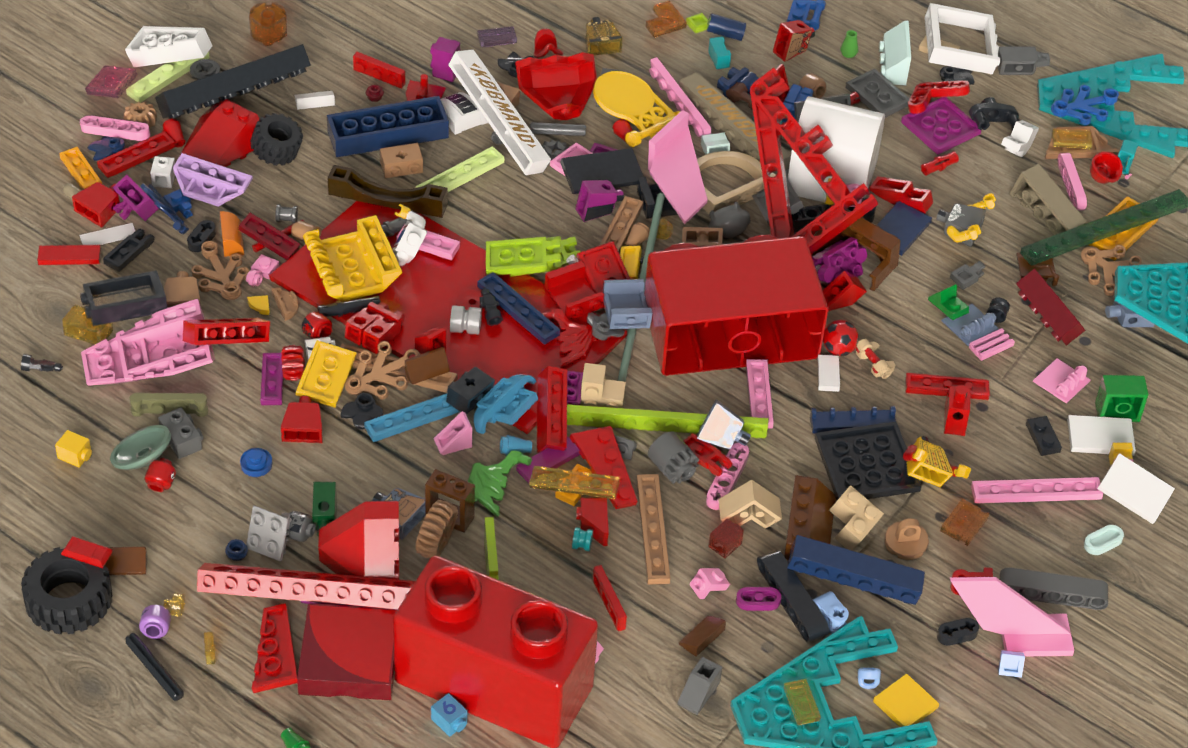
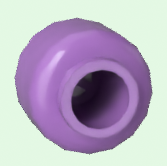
M161 605L146 607L141 615L140 631L143 635L152 639L165 636L170 626V612Z

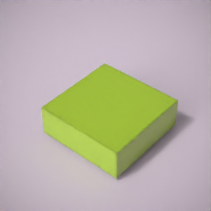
M703 13L686 18V23L696 34L707 30L708 19Z

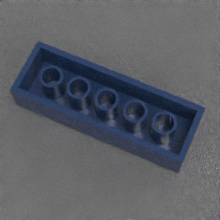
M435 96L327 115V130L337 158L377 151L381 148L449 138V120L440 97Z

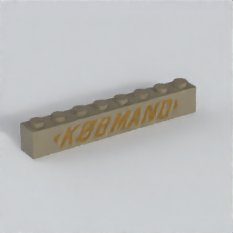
M698 72L679 80L680 88L704 119L710 122L716 130H719L721 133L725 132L727 139L737 146L740 151L760 162L755 122ZM782 147L786 171L790 166L791 154Z

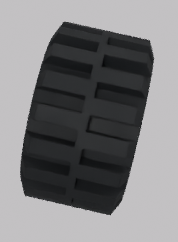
M266 114L257 121L250 141L251 149H254L253 153L258 155L260 160H265L267 164L273 163L275 166L278 164L281 166L286 163L289 164L296 158L303 141L302 129L289 116L287 118L284 114Z

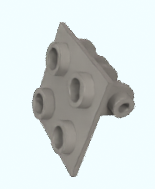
M253 506L246 544L247 548L282 561L283 554H286L285 548L289 539L286 535L290 533L287 530L292 521L290 514L281 513L279 515Z

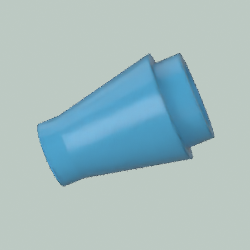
M506 435V437H501L500 453L505 454V456L511 451L531 453L532 441Z

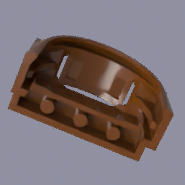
M861 217L812 255L818 254L840 240L845 241L851 237L857 239L860 245L874 252L881 261L869 275L872 278L870 290L875 291L898 266L901 240L895 235L884 231L878 225H874ZM819 230L814 236H819L823 230Z

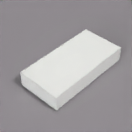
M818 355V390L839 392V356Z

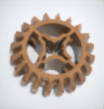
M438 500L432 505L417 536L415 546L417 553L427 559L435 555H441L451 538L456 519L458 518L456 506L442 500Z

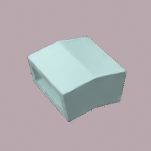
M725 132L702 135L701 146L705 155L719 151H730V142L727 140Z

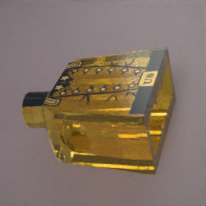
M594 17L586 24L585 39L587 53L594 54L595 56L622 52L623 38L611 20L601 21L599 17Z

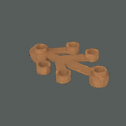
M213 241L204 242L201 246L202 255L210 260L215 271L203 268L201 265H195L191 269L192 276L196 279L203 276L221 281L222 285L210 282L209 279L204 278L198 283L199 290L201 292H208L210 290L220 292L222 297L227 300L239 298L242 293L240 285L243 280H246L249 269L247 267H240L237 269V276L233 281H230L229 277L236 267L242 265V256L238 253L232 254L229 263L224 269L217 256V244Z
M1117 245L1112 250L1101 251L1096 247L1089 246L1081 252L1082 261L1089 267L1088 282L1091 285L1100 283V274L1097 272L1096 264L1103 268L1105 279L1104 293L1108 296L1114 295L1115 284L1113 283L1112 275L1115 276L1117 267L1141 265L1142 260L1139 256H1132L1130 260L1108 262L1103 259L1111 257L1117 259L1124 258L1126 249L1122 245ZM1111 287L1113 290L1109 291L1107 288Z
M383 341L378 345L379 354L372 371L364 375L367 365L373 360L371 353L364 350L359 354L360 363L355 374L347 378L345 389L351 395H359L365 392L375 395L381 400L386 399L389 395L386 386L374 387L368 383L378 381L394 386L398 390H405L408 387L405 377L398 376L395 378L387 374L404 367V360L409 359L410 355L415 354V356H418L420 353L415 349H410L404 354V357L383 366L387 355L392 351L390 344ZM388 346V349L386 351H382V347ZM369 355V358L363 360V356ZM399 381H405L402 386H398ZM353 382H358L357 386H351ZM385 390V393L379 395V391Z

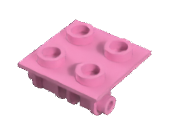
M1057 358L1033 382L1067 404L1091 380L1086 377L1087 368L1085 366H1077L1073 369Z

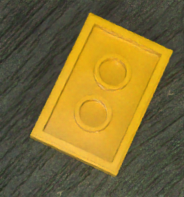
M317 340L297 387L296 396H309L312 401L336 408L357 352Z

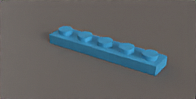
M447 394L366 421L364 426L371 440L376 442L459 413L460 411L446 402Z

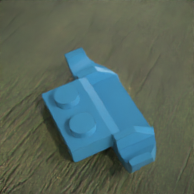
M518 374L508 379L502 378L477 403L478 408L474 414L476 432L484 434L487 422L495 423L499 421L509 425L517 422L539 399L536 392L525 390L524 388L527 382L535 384L537 382L535 378L530 375Z

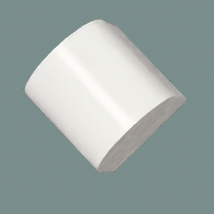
M808 96L800 115L799 125L805 134L819 125L833 144L822 155L842 181L848 185H861L864 183L869 188L878 160L885 114ZM821 136L813 143V145L823 140L824 137ZM810 147L804 148L802 153L808 152ZM792 150L788 181L799 197L825 203V191ZM832 176L826 177L824 182H828V178L832 179Z

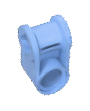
M829 591L812 599L825 618L830 633L833 634L847 625L845 621L848 619L849 612L833 592Z

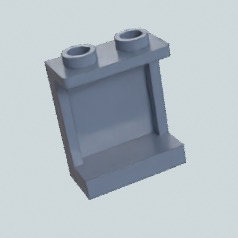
M644 279L604 281L603 302L610 326L609 329L650 328L653 313L652 309L647 307L644 295Z

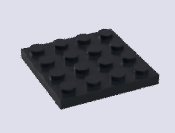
M897 421L815 433L814 439L836 500L842 496L850 485L866 499L921 492L920 480L909 476L907 473V461L903 459V454L907 447Z

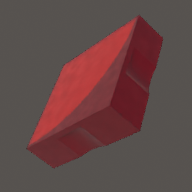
M308 603L297 676L298 695L324 697L351 696L358 699L391 700L394 681L393 617L397 609Z

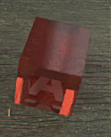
M726 519L710 533L708 547L726 559L742 544L744 530L738 524Z

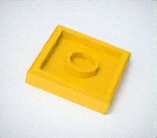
M905 674L883 690L873 700L899 727L917 724L939 707V703L908 674Z

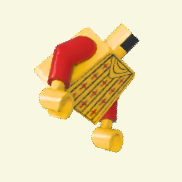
M925 436L917 438L916 442L908 446L903 454V459L907 461V473L909 476L941 487L951 476L967 479L971 471L970 467L959 464L958 467L951 466L944 450L937 445L929 443L928 438Z

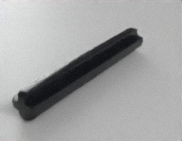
M135 633L126 636L125 640L128 647L174 701L183 698V689Z

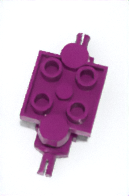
M851 237L845 241L840 240L814 255L812 258L819 280L828 282L829 285L843 271H847L856 277L863 274L862 263L867 258L866 249L857 242V239Z

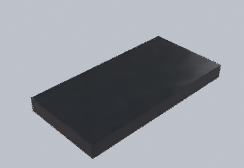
M632 148L566 157L560 161L572 194H579L582 181L608 180L614 188L638 185V178L644 177Z

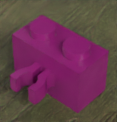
M439 37L436 43L432 44L430 54H432L430 67L432 68L433 77L454 82L456 75L449 67V63L455 52L460 51L459 41Z
M128 175L123 177L113 187L123 198V202L115 205L113 209L117 213L123 210L119 216L124 221L129 217L132 210L146 221L159 209L154 204V201Z

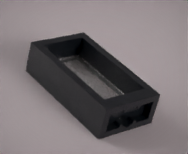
M157 270L83 284V293H80L81 303L86 305L84 306L86 318L91 319L93 326L149 316L160 310L167 309L166 295Z

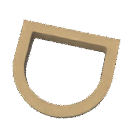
M719 151L706 154L697 159L700 172L709 166L728 164L742 168L755 179L719 197H716L705 188L708 201L702 208L708 214L712 210L716 212L723 207L734 205L735 201L739 205L751 201L754 194L764 189L761 163L750 155L734 151ZM773 172L770 175V177L776 176V174H774Z

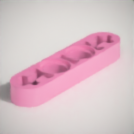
M85 116L80 119L81 130L84 133L137 141L146 140L150 137L149 126L146 123L98 116Z
M1060 153L1058 155V167L1069 199L1078 211L1085 210L1087 206L1086 195L1070 153Z
M735 443L729 449L726 457L731 460L732 466H735L737 470L729 471L721 466L722 475L715 477L707 493L706 503L709 508L719 510L718 499L717 501L713 500L716 498L717 493L720 494L721 498L732 492L748 461L749 448L747 445ZM741 452L738 459H736V454ZM720 481H727L730 485L723 487L718 483Z

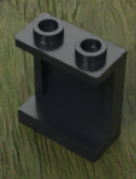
M646 177L638 178L637 193L639 199L644 201L643 211L645 217L650 219L653 217L657 194L663 192L657 184L648 185ZM665 197L661 217L678 215Z

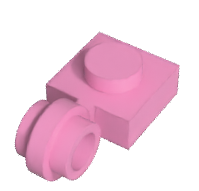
M261 254L251 266V271L246 276V282L253 287L255 285L259 286L263 277L270 279V274L279 267V261Z

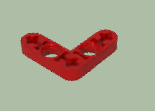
M962 80L920 83L916 85L908 101L909 112L912 114L924 112L932 97L967 95L970 93L969 82Z

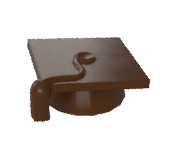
M1051 252L1016 253L1021 278L1035 268L1045 281L1048 278H1053L1052 286H1057L1059 275L1055 272Z

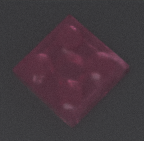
M104 66L87 85L85 90L87 95L119 98L138 74L136 69Z

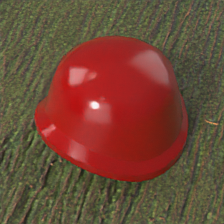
M1105 151L1093 157L1090 174L1096 182L1107 184L1117 182L1120 179L1123 167L1117 155Z

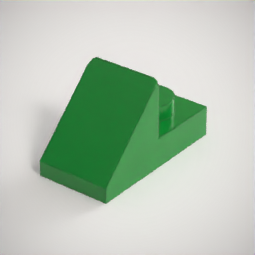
M957 284L928 297V300L952 320L969 313V306L957 297Z

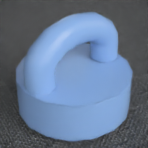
M871 667L858 669V684L862 688L874 689L879 685L881 679L880 669ZM864 679H874V682L868 684L864 682Z

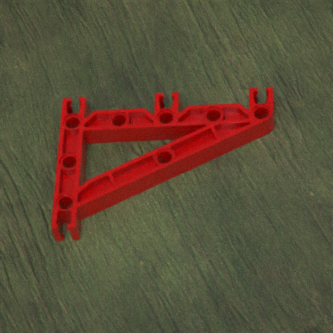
M772 68L756 80L750 88L770 232L772 236L778 239L798 236L806 238L810 252L813 254L876 207L878 202L864 183L850 193L846 184L822 155L833 146L832 142L819 125L805 134L802 127L778 98L789 87L776 69ZM777 79L780 80V81H779L778 83H776L775 85L769 87V86H770L771 84H773ZM766 90L763 95H758L760 91ZM787 118L786 123L780 124L781 120ZM780 135L786 140L835 204L796 234H794ZM821 136L824 137L823 140L813 145V143ZM810 147L808 152L802 153L804 148ZM778 171L776 176L770 177L772 172ZM832 176L829 182H824L826 177ZM866 194L869 195L870 198L858 204V201ZM855 206L853 211L847 212L848 207ZM817 230H823L819 236H814Z

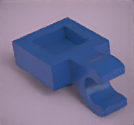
M181 189L163 196L175 212L180 211L186 219L193 216V213L190 211L192 208L191 200L182 194Z

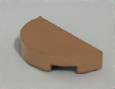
M280 287L271 288L272 295L284 320L291 319L299 308L297 296L294 292L282 290Z

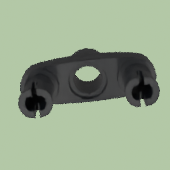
M993 97L985 98L980 104L973 105L969 110V115L976 122L979 130L988 129L990 126L989 122H1007L1013 131L1016 122L1020 121L1019 113L1014 106L997 103Z

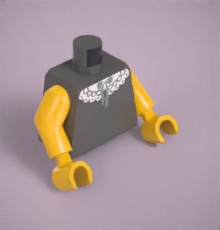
M989 193L983 197V201L975 204L963 205L956 203L951 212L940 209L936 220L946 223L944 229L946 236L956 243L961 242L972 247L974 241L978 238V234H981L980 229L984 223L986 207L993 209L996 199L992 193Z

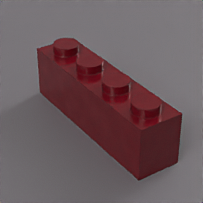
M1035 268L1015 283L1020 289L1017 293L1024 301L1028 299L1031 302L1028 306L1035 315L1041 314L1040 321L1046 328L1050 326L1053 329L1051 334L1058 342L1062 340L1067 346L1086 331Z

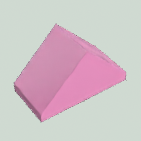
M462 411L433 438L440 454L446 455L472 447V426L465 412Z

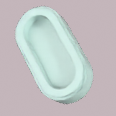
M1107 525L1087 535L1084 548L1092 555H1101L1119 546L1122 543L1124 532L1116 525Z

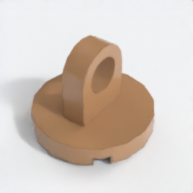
M913 518L892 524L888 527L884 538L888 552L892 555L894 553L902 560L920 558L927 550L929 544L925 529L919 525L918 520Z

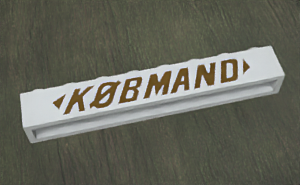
M474 50L456 51L449 63V67L525 175L543 173L551 158Z

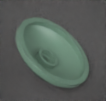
M153 425L140 429L123 439L114 448L110 461L115 468L122 470L139 469L149 466L168 447L171 433L163 425Z

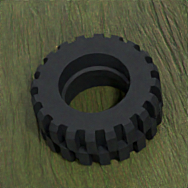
M57 547L53 548L52 552L46 551L42 553L39 559L36 557L31 562V566L26 568L21 581L22 595L26 612L36 626H41L47 632L53 630L55 634H62V632L75 634L74 631L80 630L82 632L87 630V627L90 625L93 627L99 622V618L102 619L107 614V609L111 606V598L113 596L110 575L106 565L100 568L63 556L61 553L64 549ZM74 582L86 586L80 593L68 598H57L49 595L52 589L64 583Z

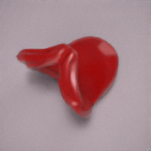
M544 28L536 33L534 40L535 58L544 57L549 51H552L555 55H563V52L557 47L556 37L552 30Z

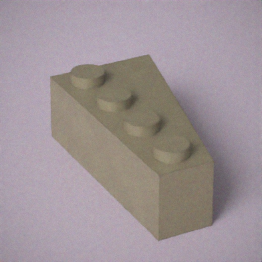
M1040 164L1023 171L1009 193L1013 198H1019L1021 200L1020 204L1024 208L1029 207L1034 212L1033 216L1038 220L1043 219L1046 222V227L1062 241L1078 234L1087 222Z

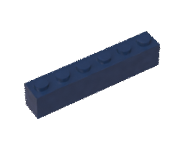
M799 535L796 536L792 544L787 567L799 573L809 574L820 579L830 580L841 585L851 586L862 591H868L916 605L922 594L925 571Z

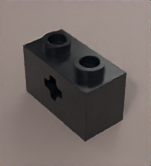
M474 367L469 372L466 371L459 380L452 382L448 386L446 402L467 415L477 407V403L493 388L495 379Z

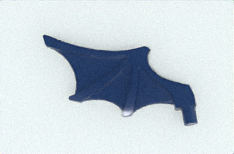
M143 183L140 186L155 202L154 204L173 220V228L184 235L189 228L159 191L151 184L146 186Z

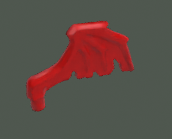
M551 309L549 312L542 313L547 319L556 321L560 330L564 331L560 332L559 342L562 343L559 346L560 353L569 354L561 358L560 368L582 356H587L592 344L597 342V338L592 334L593 330L590 324L580 325L571 322L561 309Z

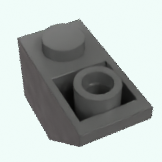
M702 657L690 673L677 705L698 715L720 684L722 666Z

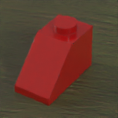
M843 271L823 290L828 312L853 305L867 292L859 278L847 271Z
M444 327L430 329L415 337V350L420 355L444 347L446 353V329Z
M581 498L580 507H576V520H580V528L584 531L588 529L593 530V539L602 546H608L607 498Z

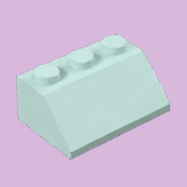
M903 21L884 33L883 41L879 42V52H882L880 53V64H883L881 65L880 73L893 85H906L911 61L909 21Z

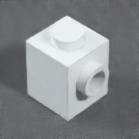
M155 156L150 172L154 187L172 188L175 178L173 170L175 158Z

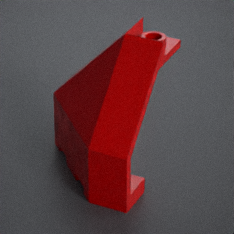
M582 52L569 57L553 55L544 59L528 57L515 62L519 89L553 119L566 121L581 115L597 80L594 54Z
M399 501L363 502L319 529V561L335 574L399 580Z

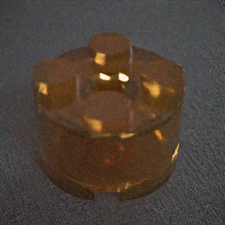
M264 2L251 8L249 15L250 34L256 41L263 43L265 46H271L287 36V18L284 7L277 3L266 5Z

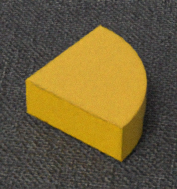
M268 295L247 297L248 305L251 309L258 311L262 315H270Z

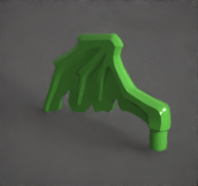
M511 451L499 464L484 466L480 462L473 464L468 482L475 484V502L479 501L498 517L500 515V507L493 503L492 498L497 501L503 500L505 493L502 488H506V482L508 481L507 477L503 476V474H508L517 463L529 466L532 458L523 455L522 452Z

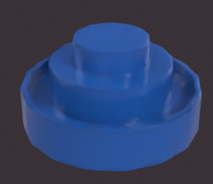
M249 449L240 458L241 470L250 477L264 476L272 469L271 454L265 449Z

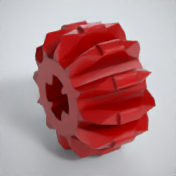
M296 345L283 347L281 352L283 376L286 380L298 381L305 370L304 350L301 346Z

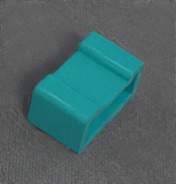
M724 37L710 38L708 53L715 68H729L731 52L725 46Z
M1123 140L1118 157L1122 162V174L1124 175L1129 173L1138 143Z

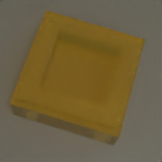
M205 632L206 664H215L214 636L212 632Z

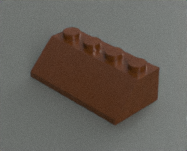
M795 475L784 554L786 560H789L791 547L797 535L827 544L831 542L834 514L829 510L835 504L836 497L817 478Z

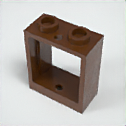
M435 469L425 484V517L436 501H445L438 498V493L460 502V506L452 503L458 510V518L456 519L454 529L465 533L475 515V484Z

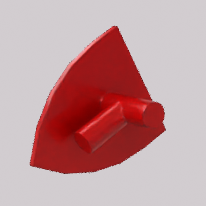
M422 74L420 82L409 81L406 99L411 101L439 96L441 99L446 87L428 84V75Z

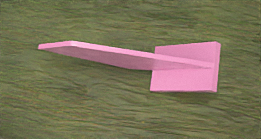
M682 110L649 140L648 170H650V175L683 223L686 224L707 204L708 200L688 127L689 113Z
M997 577L950 578L982 629L1002 634L1005 651L1021 652L1025 656H1073L1074 646L1067 614L1045 613Z

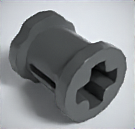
M277 204L276 222H280V220L292 221V223L297 222L298 206L291 208L282 207L280 204Z

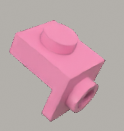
M700 568L690 582L691 588L699 599H705L710 591H725L730 585L725 574L719 568Z

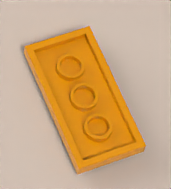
M1127 196L1084 235L1083 242L1098 248L1100 251L1112 250L1117 245H1122L1127 250L1158 221L1160 215Z

